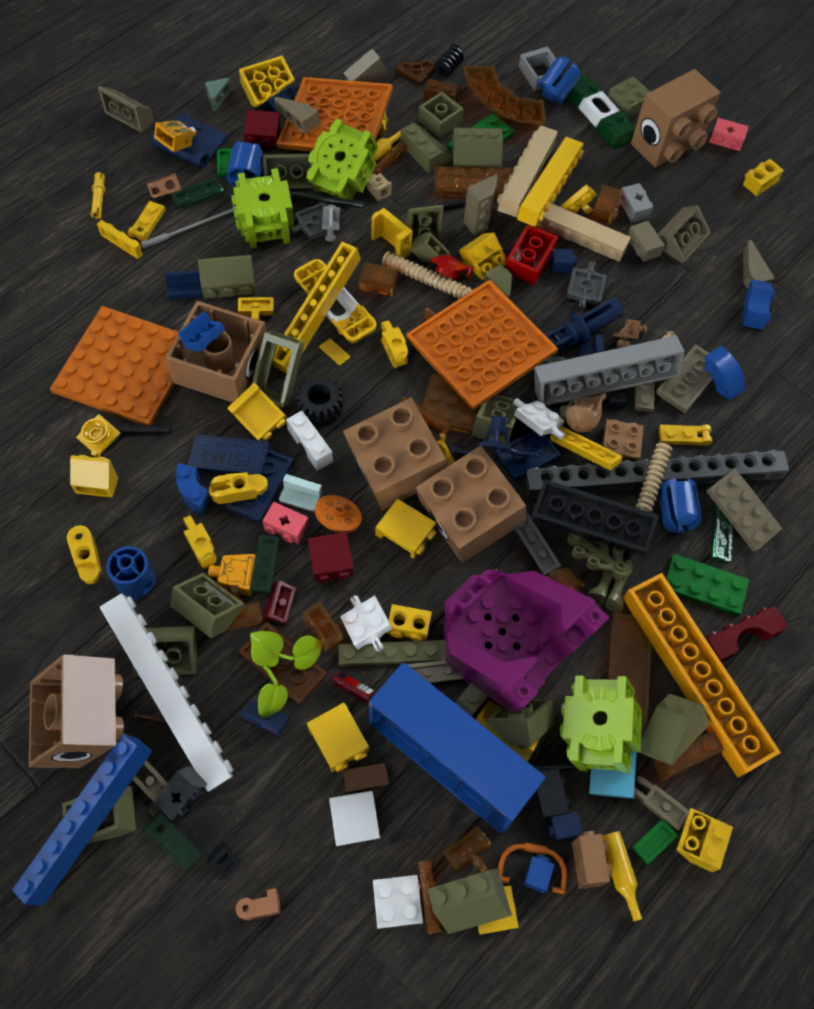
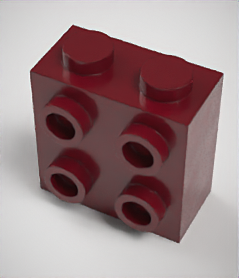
M248 110L243 132L244 142L256 143L261 147L277 148L276 143L281 127L280 112Z
M347 532L308 538L315 582L325 583L331 579H347L354 575Z

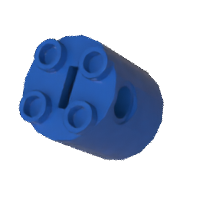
M241 141L235 143L231 151L227 172V180L231 186L236 187V181H239L238 173H245V179L261 176L263 152L260 145Z
M125 546L113 552L107 560L106 569L108 576L120 594L122 593L127 597L130 596L133 600H139L153 588L156 577L142 550L136 547Z

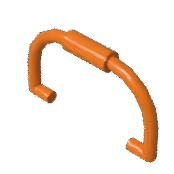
M525 842V844L510 846L502 853L498 869L504 883H509L510 879L509 877H503L502 873L505 859L511 852L524 850L525 852L553 856L561 867L562 879L561 887L553 886L552 892L565 894L567 867L563 859L555 851L548 849L547 846Z

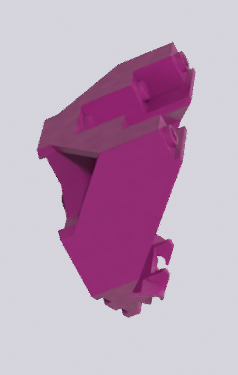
M485 570L481 575H472L444 603L445 661L468 685L472 683L489 698L512 713H516L524 708L538 693L537 690L546 682L544 679L567 656L575 652L589 636L594 634L609 617L594 603V599L535 571L506 574L496 570ZM485 614H489L491 616L490 621H486L484 619ZM513 615H517L519 617L518 622L513 621ZM501 628L505 630V635L503 636L498 632ZM486 642L491 643V649L485 648ZM514 643H518L520 645L519 650H515L513 648Z

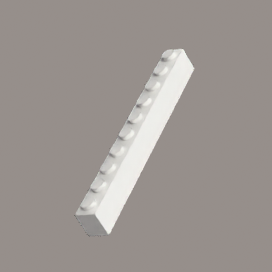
M121 593L100 606V609L193 768L207 783L206 790L210 792L233 777L231 773L234 771L228 760H223L220 755L223 751L218 742L211 740L209 736L211 730L205 722L201 723L198 718L201 714L196 705L189 703L187 699L190 697L184 686L180 687L176 681L179 678L173 668L169 669L166 661H168V658L162 649L160 651L155 645L157 640L153 633H148L144 627L147 623L141 614L137 615L135 612V602L130 596L127 597Z

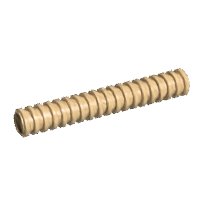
M387 251L383 256V266L387 265V268L396 269L397 272L406 274L407 277L415 278L416 281L420 280L421 283L429 284L430 287L434 286V289L439 288V291L448 292V295H453L455 298L458 297L460 299L473 291L471 287L462 286L461 283H457L455 280L452 281L451 278L447 279V277H443L441 274L438 275L437 272L433 273V270L428 271V268L419 267V264H414V262H410L408 259L405 260L403 257L400 258L399 255L396 256L394 253L391 254L390 251Z
M657 443L655 446L657 449H654L655 454L652 455L653 460L650 461L651 465H649V471L646 473L648 476H645L646 482H643L644 487L641 488L642 493L639 494L640 498H638V504L635 506L638 509L648 512L653 510L651 507H654L653 501H656L655 496L658 495L657 490L660 489L659 485H661V479L664 477L662 474H665L666 463L669 462L668 458L673 450L670 445L665 443Z

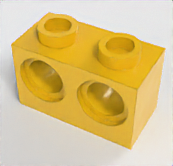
M769 159L764 163L761 162L755 169L749 170L745 175L743 185L755 196H758L778 183L784 170Z
M392 604L389 622L393 629L388 631L387 634L395 638H402L403 636L409 637L413 641H427L432 611ZM402 620L404 624L398 626L394 624V621ZM420 623L424 628L416 629L414 625Z

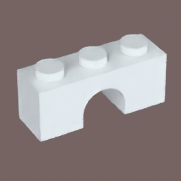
M303 411L286 419L288 432L297 444L301 442L307 453V458L317 471L333 463L331 449Z

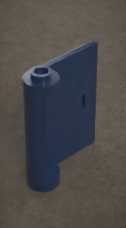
M181 112L174 121H180L187 127H194L196 130V136L192 138L191 147L173 152L154 138L155 132L151 136L154 146L201 169L209 163L217 149L228 138L227 134Z

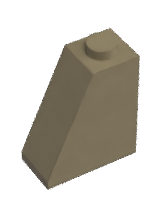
M373 49L368 51L343 73L347 81L378 83L390 77L381 58Z

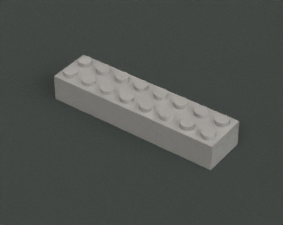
M672 336L536 366L535 394L538 402H542L547 406L678 377L681 374L684 349L678 337Z

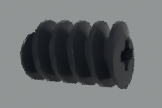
M455 43L451 44L435 62L434 69L438 74L449 77L460 63L463 62L464 54L461 47Z

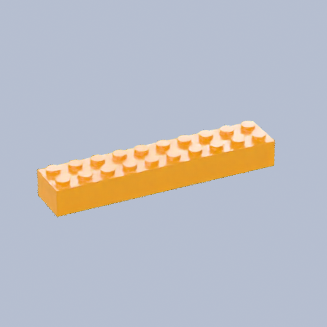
M660 573L629 589L623 596V600L687 700L704 705L710 723L706 729L737 778L780 754L781 752L664 575Z

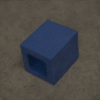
M553 249L550 259L551 272L572 274L573 267H576L577 257L574 256L573 249Z
M577 811L551 816L548 820L549 823L546 824L548 835L553 838V842L577 838L582 833Z

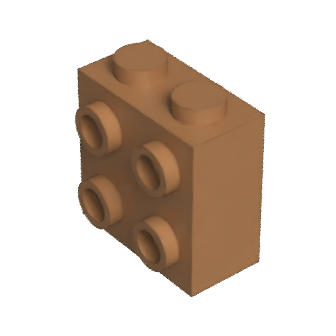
M607 419L603 428L601 446L621 455L622 462L627 460L631 462L639 461L641 458L644 426Z
M594 831L582 832L572 842L579 889L601 887L609 883L610 878H612L611 866L606 862L605 856L608 853L606 840L602 839V834L595 835Z

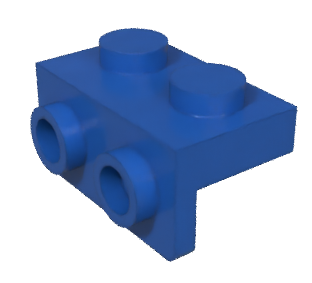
M202 312L178 333V336L186 349L200 352L205 350L212 340L218 338L220 333L225 330V327L221 322L212 321L206 312Z

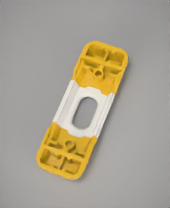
M314 259L297 268L294 272V279L307 293V296L327 266L322 260ZM343 287L337 300L345 308V313L341 316H336L329 310L326 316L335 325L340 335H343L351 344H356L373 333L376 329V321Z

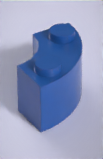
M751 279L744 303L743 326L763 330L765 324L769 323L771 317L769 313L770 301L773 300L775 295L772 283Z
M720 346L705 356L704 370L713 378L716 392L731 400L745 391V380L742 370L735 358L725 348Z
M178 463L176 482L182 499L191 510L204 516L211 501L208 489L199 484L200 477L197 468Z

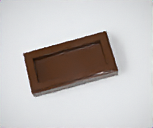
M385 763L343 770L346 793L389 786Z

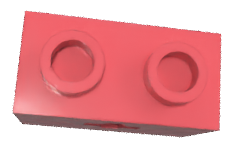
M718 118L709 142L740 151L749 126Z
M273 502L263 519L265 531L269 534H277L289 543L299 544L309 527V519L307 516Z

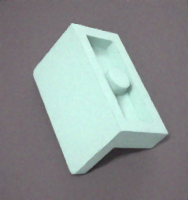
M285 474L283 479L284 489L279 501L314 513L315 505L322 496V485Z

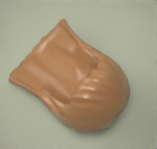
M606 394L574 399V405L569 406L565 413L568 426L578 433L593 431L600 421L602 401L606 399Z

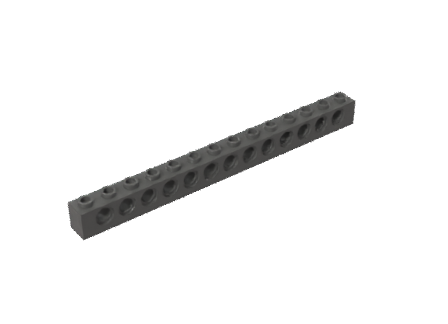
M769 450L767 452L752 451L743 454L736 452L730 455H698L689 458L681 456L676 459H669L661 481L663 483L676 478V482H688L687 478L694 480L696 485L715 484L734 468H736L746 482L783 479L789 472V467L784 451ZM651 460L623 461L611 471L593 463L581 466L573 464L566 467L550 466L540 469L533 467L527 469L524 476L527 498L539 497L543 485L542 479L587 493L641 490L644 487L643 482H646L645 476H648L646 473L649 471L648 467L651 465Z

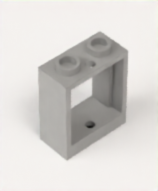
M548 47L520 54L519 68L534 91L540 90V87L536 88V85L544 75L537 76L532 67L545 64L549 69L556 59ZM562 74L561 77L558 79V81L556 82L555 85H557V84L560 82V80L563 78V74Z

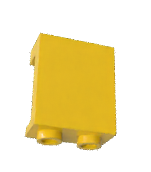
M385 208L375 212L372 216V239L375 241L379 237H383L395 247L396 256L399 255L400 258L409 256L412 253L410 249L413 231Z
M255 382L227 408L258 441H267L273 435L272 432L276 428L280 429L286 423L285 419L287 416L266 396Z
M397 498L375 527V535L380 539L385 536L409 551L411 558L415 559L417 555H421L425 550L426 542L428 540L431 541L436 535V522Z
M345 703L307 723L308 730L318 744L331 772L335 770L340 772L349 766V762L353 760L360 761L367 756L369 745Z

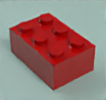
M527 224L506 260L505 269H508L512 276L536 285L551 258L553 249H556L558 236Z

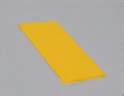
M330 338L319 346L338 365L343 364L351 357Z

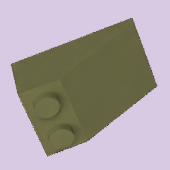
M443 205L411 208L408 210L404 224L413 231L412 244L415 237L429 231L441 242Z
M496 394L483 403L476 416L472 435L477 436L479 439H484L488 426H491V417L501 416L507 417L506 428H508L510 440L518 419L514 416L516 409H518V407L513 405L514 399ZM492 431L490 433L488 440L495 438L494 435H491ZM503 433V436L498 437V441L506 445Z
M668 694L656 707L641 738L640 753L673 765L710 725L704 705Z
M131 786L125 789L87 844L120 837L136 831ZM77 798L62 803L63 818Z

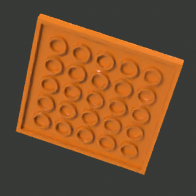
M303 77L294 101L306 103L315 108L319 113L320 125L304 134L286 119L276 143L278 149L311 152L316 145L317 138L321 136L323 131L329 133L330 126L335 122L336 118L342 120L345 125L361 132L365 130L371 132L376 140L393 92V84Z
M490 279L406 334V338L472 410L558 352V348Z
M101 306L53 382L50 390L54 394L135 423L151 426L175 385L172 382L165 357L179 332Z

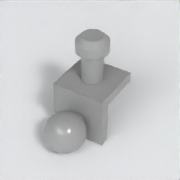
M334 205L323 207L322 229H327L325 239L328 242L335 241L334 230H339L340 207Z

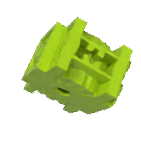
M338 118L331 124L329 133L322 132L321 136L317 138L316 145L310 152L308 159L312 167L309 168L306 178L315 191L349 200L353 199L356 191L363 193L377 165L373 157L378 149V145L372 133L367 130L361 132L349 127Z
M278 168L271 169L272 175L245 179V173H238L239 181H236V187H233L234 195H231L232 204L236 205L233 206L237 230L241 231V236H245L246 242L250 243V249L257 248L256 242L283 239L284 244L290 243L289 230L290 227L294 226L293 209L287 180L280 181Z
M575 676V683H572L571 686L573 696H565V703H562L561 708L564 721L560 725V736L568 744L567 758L579 771L588 772V769L620 770L621 773L631 774L632 752H641L642 709L634 698L635 690L626 676H618L617 680L586 679L584 676Z

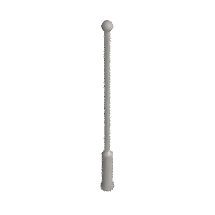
M232 208L169 234L164 233L144 242L141 241L140 244L143 250L150 246L168 240L173 235L232 213L234 210Z

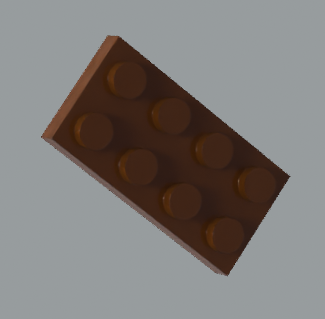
M268 622L258 630L279 634L284 644L283 649L279 653L294 656V644ZM250 638L238 651L239 654L273 683L267 671L263 669L264 666L254 663L251 655ZM279 657L277 665L270 667V670L277 679L278 685L286 687L288 697L300 706L327 677V672L316 663L307 669L300 670L295 667V660Z

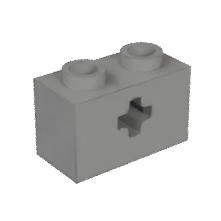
M641 184L622 187L619 201L631 223L649 219L653 211V204L649 201L646 191L642 188Z

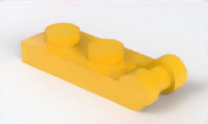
M149 201L134 226L129 228L128 237H136L140 241H146L166 211L165 206Z
M707 424L702 426L660 425L658 428L660 443L708 446L713 443L710 436L711 426Z

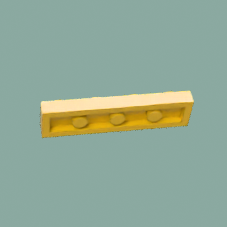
M563 426L558 428L565 433L562 440L554 434H550L551 441L610 471L622 462L621 455Z

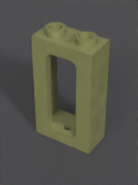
M267 331L264 333L252 384L255 382L278 408L289 405L305 342L274 331ZM276 345L292 349L281 394L268 390L266 387Z

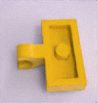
M586 184L560 207L575 214L582 208L586 214H589L593 211L589 207V202L597 194Z
M238 298V314L251 316V318L260 320V316L274 315V298Z

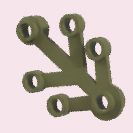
M569 533L567 542L574 546L572 556L576 559H588L586 566L589 569L610 571L611 575L619 580L629 576L631 570L623 562L625 550L613 547L614 561L609 557L607 544L597 541L600 546L599 550L584 539V537Z

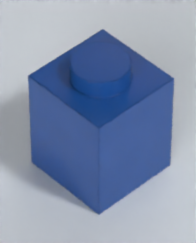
M533 856L529 861L522 885L545 893L548 889L554 864L550 863V859L545 856Z

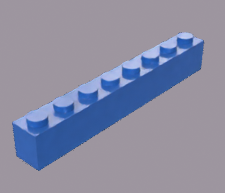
M126 734L120 737L116 746L110 751L12 889L24 904L44 906L151 754L152 750L142 741Z

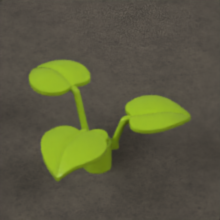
M271 631L250 633L252 659L257 665L264 666L263 669L267 671L273 681V685H264L258 696V712L261 718H267L280 711L288 697L286 687L278 685V681L270 667L277 665L279 657L295 660L294 665L300 670L311 667L317 661L321 652L322 643L317 638L309 635L301 637L294 644V656H288L279 653L284 645L283 639L279 634Z

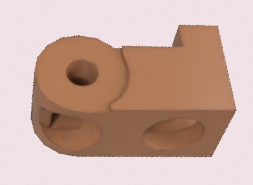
M176 173L147 183L152 198L181 190Z
M276 888L267 890V897L254 900L250 898L241 899L236 905L237 915L244 920H254L281 914L278 890Z

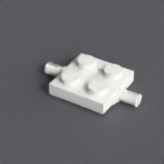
M518 398L514 400L513 405L518 407L514 413L515 417L540 436L554 434L560 440L564 438L565 433L558 429L562 427L564 420L557 413L550 411L542 402L535 401L525 404Z
M358 596L351 597L350 600L354 608L340 617L354 646L358 650L366 644L372 643L375 651L382 650L383 645L379 638L393 628L378 599L373 596L361 603Z

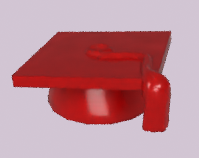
M449 254L430 258V261L437 264L435 267L436 271L451 279H458L460 271L468 270L467 277H470L473 272L471 265H467Z

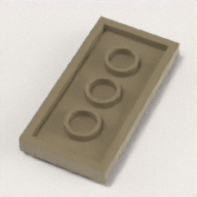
M695 344L683 358L680 376L666 379L655 394L686 413L713 380L710 374L704 370L705 356L709 353Z
M736 468L732 469L706 490L753 552L760 549L783 529Z

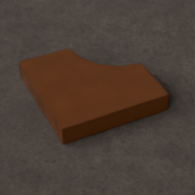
M427 59L420 62L404 60L395 69V73L421 86L435 72V63Z

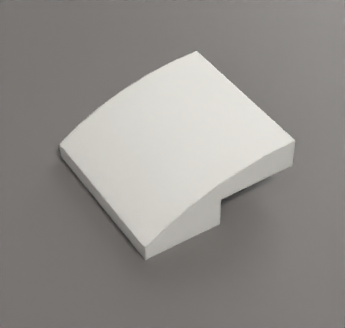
M373 791L329 798L336 846L380 838Z

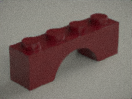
M775 606L770 609L764 607L757 611V615L753 617L747 615L740 619V623L736 625L730 623L723 628V631L719 633L713 631L708 634L706 640L719 660L723 662L732 658L738 652L737 639L742 634H753L764 641L782 634L789 626Z

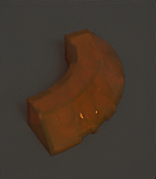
M463 66L464 76L470 90L486 107L518 123L546 126L544 100L526 97L521 99L515 96L514 92L499 83L500 80L496 75L494 66Z

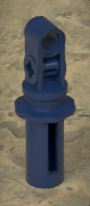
M611 298L581 316L575 312L569 316V322L563 323L561 327L554 329L545 336L558 348V352L565 350L570 345L578 344L579 341L586 344L591 340L590 334L622 317L624 314L623 308L616 298Z

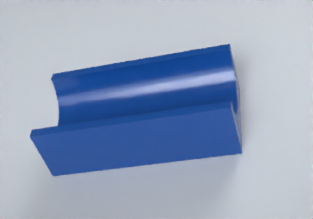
M405 662L398 667L369 701V724L501 835H503L546 778Z

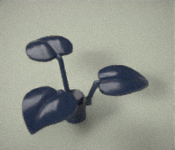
M492 416L491 426H488L483 442H478V445H481L483 449L484 447L507 449L506 453L515 456L534 457L541 453V449L528 453L511 448L508 428H506L507 417ZM492 431L491 435H494L495 438H492L491 440L487 441ZM503 433L506 445L498 441V437L503 436ZM454 445L452 446V452L467 455L472 452L458 449Z

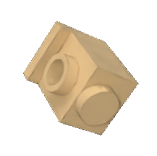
M381 173L378 175L372 174L367 183V190L377 201H380L391 195L392 183L388 182Z

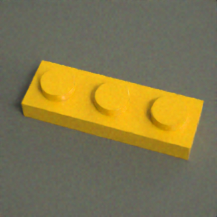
M103 220L97 223L101 236L137 259L143 256L141 245L137 240H132L123 231H118L112 224H107Z

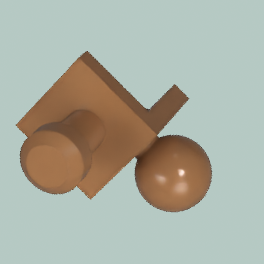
M626 319L625 327L619 333L614 332L613 336L622 337L617 341V348L630 346V341L627 338L638 339L639 335H644L647 332V327L641 324V321Z

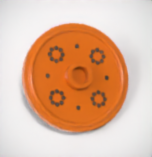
M326 495L321 497L315 505L317 519L322 525L332 531L339 533L353 532L361 523L362 515L358 507L342 496Z

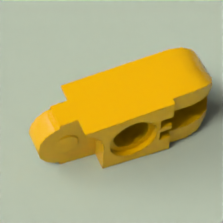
M388 320L381 322L382 339L380 340L393 367L397 368L408 363V349L406 340L399 327L393 328Z
M248 472L225 474L213 478L210 483L209 493L211 499L218 504L257 498V495H262L268 489V482L260 474L248 475ZM239 485H243V486H244V487H242V488H240V489H237V488H236V487L239 486Z
M190 515L184 517L183 521L188 529L184 531L185 538L204 570L217 561L212 541L202 523L196 525Z
M75 526L67 534V542L74 564L77 567L80 579L87 584H94L102 575L95 539L87 527ZM77 534L83 535L80 540L76 539ZM89 555L87 559L82 560L84 556Z

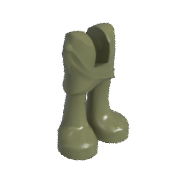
M612 554L610 558L615 561V556ZM626 559L625 563L627 564V566H629L631 570L629 574L630 576L632 573L633 565L631 560ZM603 571L600 583L597 587L592 588L587 596L594 599L596 605L603 604L610 582L613 579L615 583L605 606L608 610L619 613L624 607L621 594L627 577L619 580L614 578L610 571Z

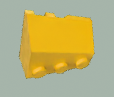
M283 56L239 69L240 83L251 105L254 107L260 106L295 81Z

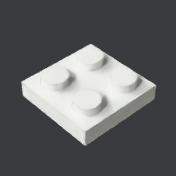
M418 875L373 880L377 929L423 923Z

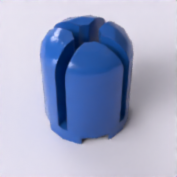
M560 56L556 58L536 85V88L539 86L543 91L542 95L552 103L554 100L560 102L559 105L562 104L581 75L578 66L573 63L557 86L554 87L571 61L567 57Z
M676 478L661 483V488L657 490L662 524L671 532H688L697 528L701 522L702 516L696 483L687 478L688 482H676Z

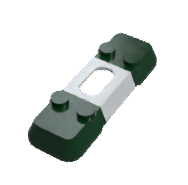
M588 75L580 76L577 83L566 96L567 99L583 112L598 129V134L610 147L620 148L631 143L635 128L627 119V114L620 111L603 93L598 82L593 81ZM600 98L611 111L602 113L592 103V100Z

